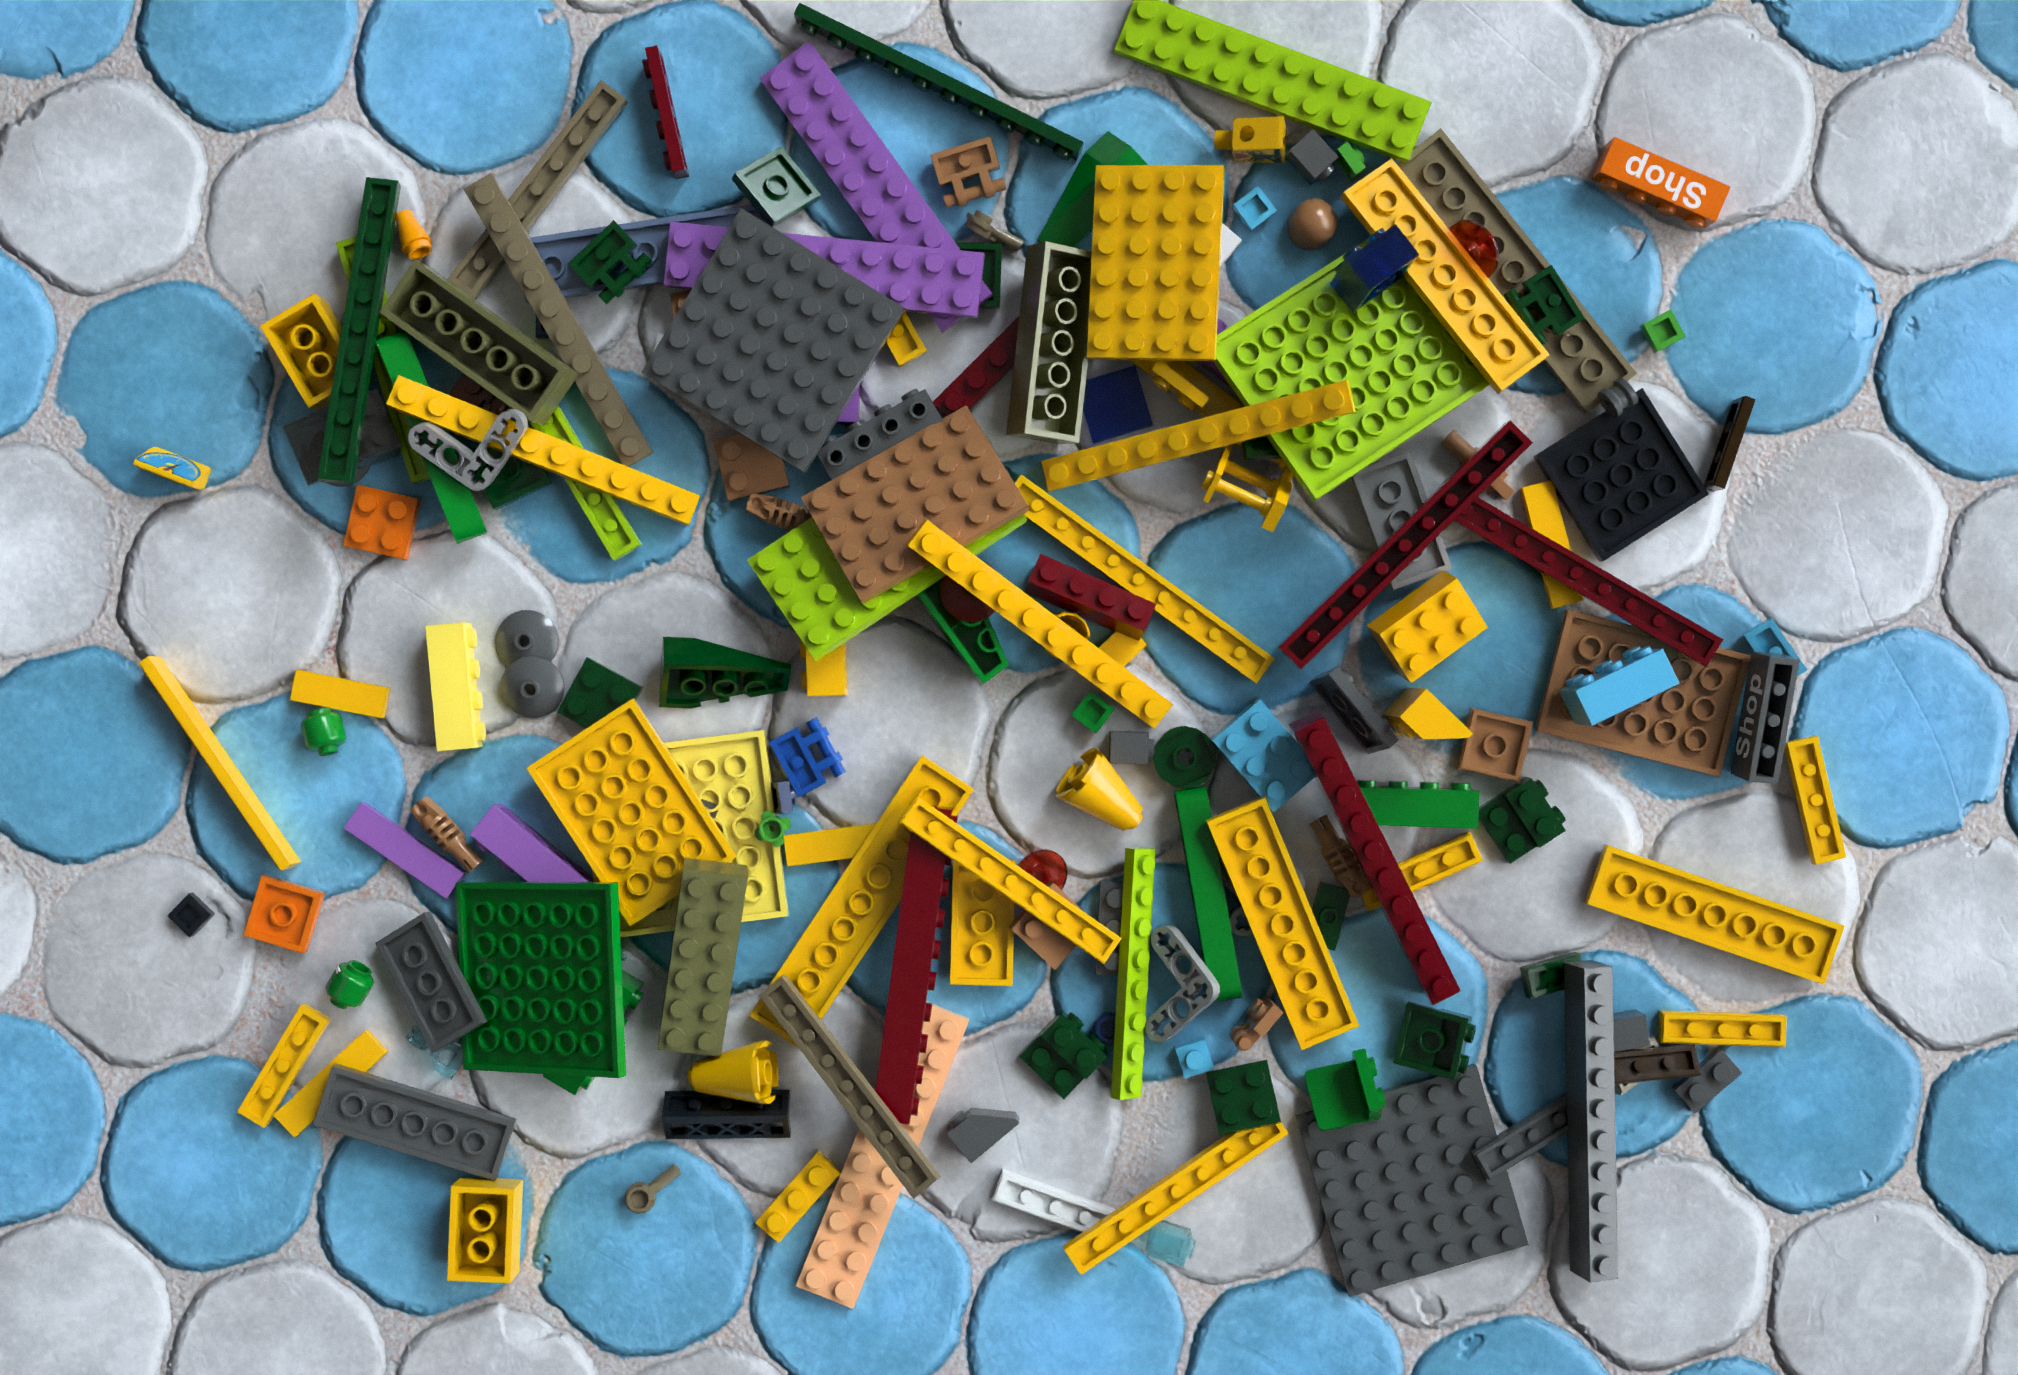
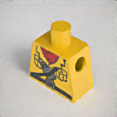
M1284 116L1233 119V130H1215L1214 149L1232 150L1234 161L1285 164L1287 134Z

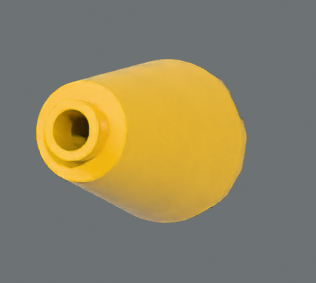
M1091 748L1080 756L1084 761L1077 767L1072 764L1061 778L1056 788L1059 794L1056 796L1061 801L1122 831L1136 828L1143 818L1141 814L1143 808L1101 751L1097 748Z
M763 1040L722 1052L721 1056H709L696 1060L688 1071L689 1084L693 1086L696 1092L758 1104H771L776 1096H770L772 1087H778L779 1082L776 1052H770L768 1046L772 1045V1043Z

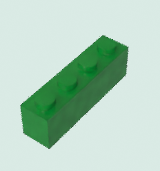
M1357 780L1379 826L1478 829L1480 791L1470 789V783H1451V788H1439V782H1420V787H1407V781H1389L1388 786H1376V780Z

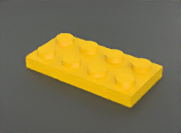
M954 860L950 985L1013 986L1014 932L1009 926L1014 921L1015 902Z

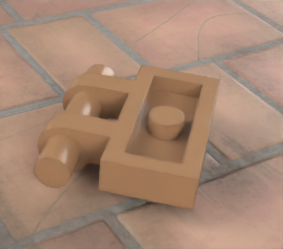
M991 136L930 155L940 188L952 184L954 193L943 196L946 208L955 205L962 207L968 205V201L984 196L988 199L994 197L996 192L1006 190L1003 177L991 181L989 172L1000 169ZM979 176L981 184L964 189L963 180Z
M1267 995L1262 999L1257 998L1247 1009L1249 1015L1246 1017L1247 1021L1243 1026L1238 1025L1232 1028L1230 1036L1237 1049L1241 1051L1249 1050L1260 1036H1265L1283 1014L1277 1004Z

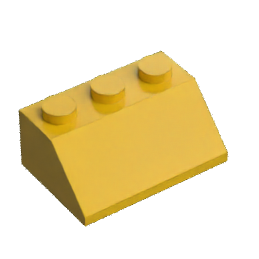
M1407 688L1382 714L1393 726L1394 734L1398 737L1401 735L1404 738L1407 736L1410 739L1412 737L1418 739L1470 738L1473 735L1432 693L1423 688Z

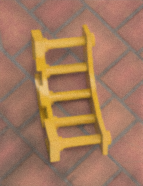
M1242 442L1236 443V445L1242 447ZM1234 444L1224 446L1214 471L1209 470L1202 483L1201 488L1206 490L1203 501L1209 503L1214 491L1224 494L1259 510V514L1264 516L1261 527L1273 532L1287 506L1293 486L1291 483L1293 473L1283 459H1269L1278 463L1277 467L1282 469L1279 478L1271 480L1229 461L1228 457ZM1223 472L1267 491L1266 495L1271 498L1263 499L1222 480Z

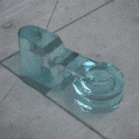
M414 1025L411 1028V1032L406 1035V1039L414 1047L426 1051L429 1047L419 1027ZM456 1042L438 1052L429 1054L433 1057L434 1070L448 1079H452L463 1065V1047ZM450 1050L455 1055L445 1065L440 1062L439 1054L441 1051Z

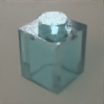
M1165 1220L1160 1221L1151 1227L1145 1246L1147 1256L1184 1267L1186 1257L1191 1259L1196 1243L1192 1239L1193 1236L1190 1228Z

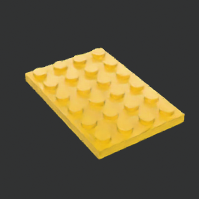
M1096 165L1087 341L1088 359L1216 361L1224 165Z
M635 699L629 700L526 768L600 882H618L619 911L629 926H632L679 895L684 858L728 863L737 857Z

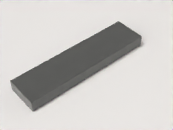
M1567 1092L1491 1138V1141L1470 1151L1486 1180L1490 1181L1568 1132Z

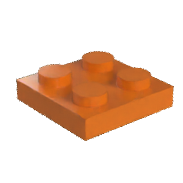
M357 484L343 545L408 560L422 499Z
M267 874L261 875L243 935L296 952H308L325 892Z

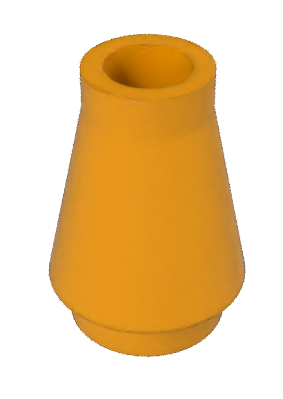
M403 210L398 212L395 221L402 252L407 254L409 259L413 260L429 255L432 251V239L416 220L412 211Z

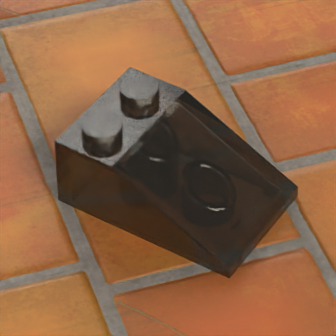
M378 388L368 391L356 470L398 457L402 449L401 442ZM329 406L283 426L308 486L320 482L317 477Z

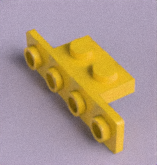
M1130 360L1153 377L1152 382L1158 388L1165 392L1170 390L1179 397L1177 401L1190 411L1195 409L1204 417L1242 407L1238 401L1185 361Z

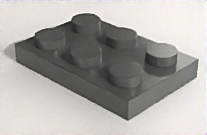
M1337 666L1318 674L1309 682L1368 754L1389 749L1399 741L1394 735L1395 730L1390 722L1380 718L1374 710L1375 706L1371 699L1356 689L1353 685V678L1344 669H1340Z

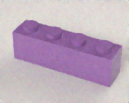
M502 803L494 804L470 833L476 839L474 843L479 849L486 853L492 852L500 859L498 863L510 873H518L524 878L523 882H594L593 877Z

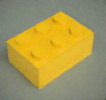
M314 293L263 323L260 327L308 408L322 413L329 408L342 325L328 301ZM372 375L370 378V383L375 381Z
M1443 570L1366 625L1397 674L1410 683L1417 680L1488 628L1459 580Z
M460 1177L451 1186L447 1281L511 1283L517 1276L520 1267L523 1179L497 1178L494 1181L481 1177Z

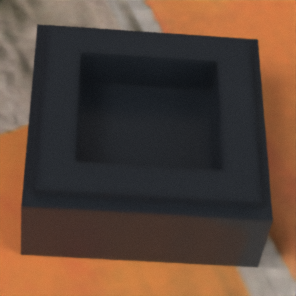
M192 892L167 916L184 933L192 937L215 913Z

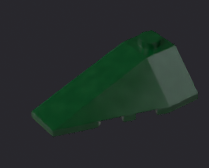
M663 637L659 707L696 708L701 707V702L718 699L719 703L729 702L730 697L746 694L749 697H756L787 691L791 664L697 638Z

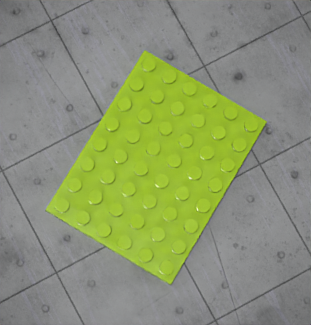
M1373 237L1219 333L1216 343V361H1213L1245 407L1344 380L1349 381L1355 413L1266 436L1312 502H1315L1490 386Z

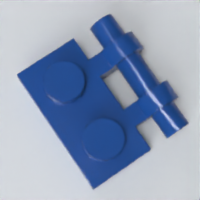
M817 717L806 722L812 734L803 738L799 728L796 727L769 742L798 797L827 782L821 772L822 770L830 767L835 778L846 772L841 763L843 759L839 751L835 752L827 737L830 734L826 726L822 727ZM815 742L825 758L819 762H816L808 747Z

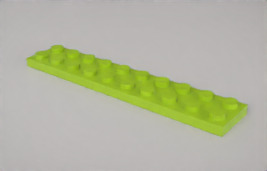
M1161 0L1133 1L1114 49V54L1275 115L1284 116V118L1406 164L1410 160L1432 104L1429 100Z

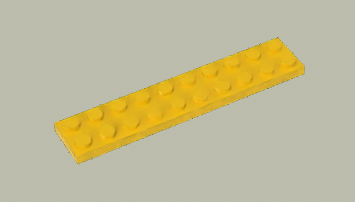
M922 754L770 985L779 977L787 975L822 1020L901 901L911 830L899 823L898 820L916 795L930 805L953 808L952 815L957 816L974 791V788ZM760 998L749 1016L798 1048Z

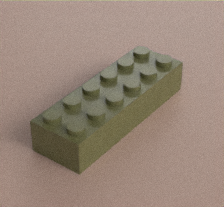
M1047 241L1027 246L1006 435L1055 444L1079 443L1089 361L1087 358L1091 251Z
M417 260L413 261L379 312L508 406L522 411L529 421L543 426L546 424L579 375L575 370L434 269Z
M684 858L659 1029L658 1050L721 1056L748 880L747 865Z

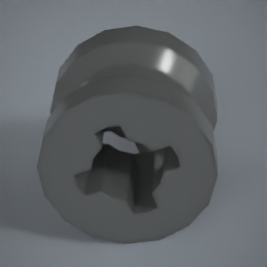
M1621 377L1613 382L1612 387L1609 389L1604 388L1597 393L1598 400L1604 410L1614 418L1623 414V409L1627 406L1632 407L1638 403V396L1635 390Z

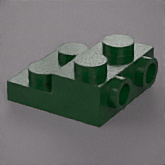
M1524 777L1519 783H1515L1479 807V820L1507 863L1511 864L1535 847H1542L1566 831L1562 825L1566 821L1564 815L1557 806L1550 807L1545 799L1549 793L1540 780L1534 782L1532 778Z
M1408 1001L1405 1007L1393 1063L1456 1080L1459 1078L1460 1073L1465 1074L1467 1071L1469 1056L1464 1055L1466 1043L1472 1044L1476 1032V1025L1471 1024L1472 1016Z
M1061 1010L1019 1053V1057L1054 1091L1065 1099L1108 1056L1104 1050L1107 1047L1104 1042L1102 1043L1094 1033L1089 1036L1082 1029L1084 1023L1074 1013L1070 1012L1067 1015Z

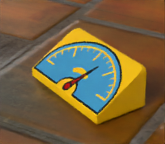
M159 447L148 449L133 462L135 467L199 490L205 489L211 473L210 467Z

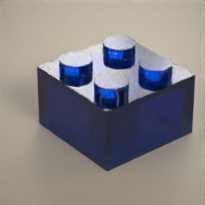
M1396 224L1387 231L1383 228L1377 230L1367 239L1369 243L1360 249L1358 245L1353 247L1342 257L1344 261L1334 269L1336 275L1330 282V285L1353 313L1399 281L1420 255Z

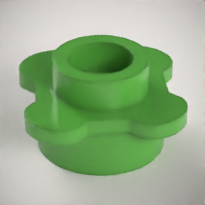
M765 811L761 815L762 822L759 828L755 830V837L758 840L772 842L773 846L779 847L785 842L784 834L791 827V822L787 817L780 818L775 816L772 811ZM771 826L776 827V830L774 832L770 830Z

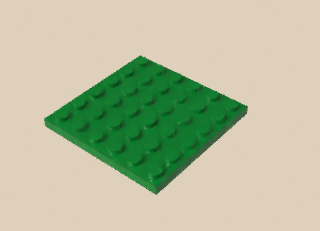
M456 882L459 968L487 1020L486 1023L462 1037L464 1070L606 1078L626 1076L618 882Z

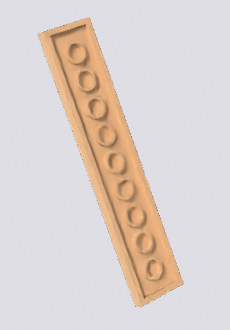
M932 1004L930 1022H924L922 1034H928L926 1053L919 1054L918 1065H923L924 1070L922 1084H915L914 1096L920 1097L917 1116L911 1115L910 1124H901L918 1147L969 1022V1018ZM860 1128L857 1131L796 1283V1286L852 1309H854L903 1187L902 1183Z

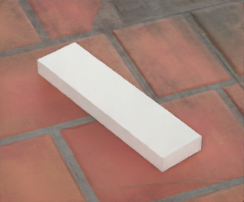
M1005 1169L1001 1171L992 1196V1201L1079 1232H1084L1116 1210Z

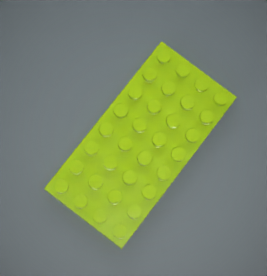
M1025 514L965 546V548L976 556L1026 523L1027 518ZM812 517L747 559L757 577L816 662L946 576L936 566L931 565L862 604Z

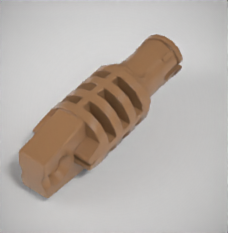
M1455 429L1440 443L1460 461V466L1478 449V447L1473 448ZM1505 471L1484 490L1488 495L1495 490L1504 500H1507L1515 492L1504 481L1508 476Z
M751 493L745 511L767 524L789 531L811 518L810 513L807 512L804 506L778 497Z
M428 796L422 798L410 809L423 830L429 833V837L436 841L435 843L442 848L441 850L444 853H451L467 873H470L484 861L465 841L467 837L464 831H461L460 827L454 823V820L448 817L447 812Z
M1327 814L1318 818L1324 830L1318 820L1310 823V827H1312L1324 847L1322 855L1337 881L1342 884L1352 898H1357L1368 892L1370 887L1347 840L1339 838Z

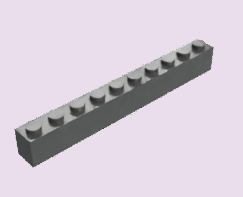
M1594 960L1564 962L1567 1125L1569 1129L1567 1132L1570 1271L1592 1283L1618 1279L1613 971L1610 965Z

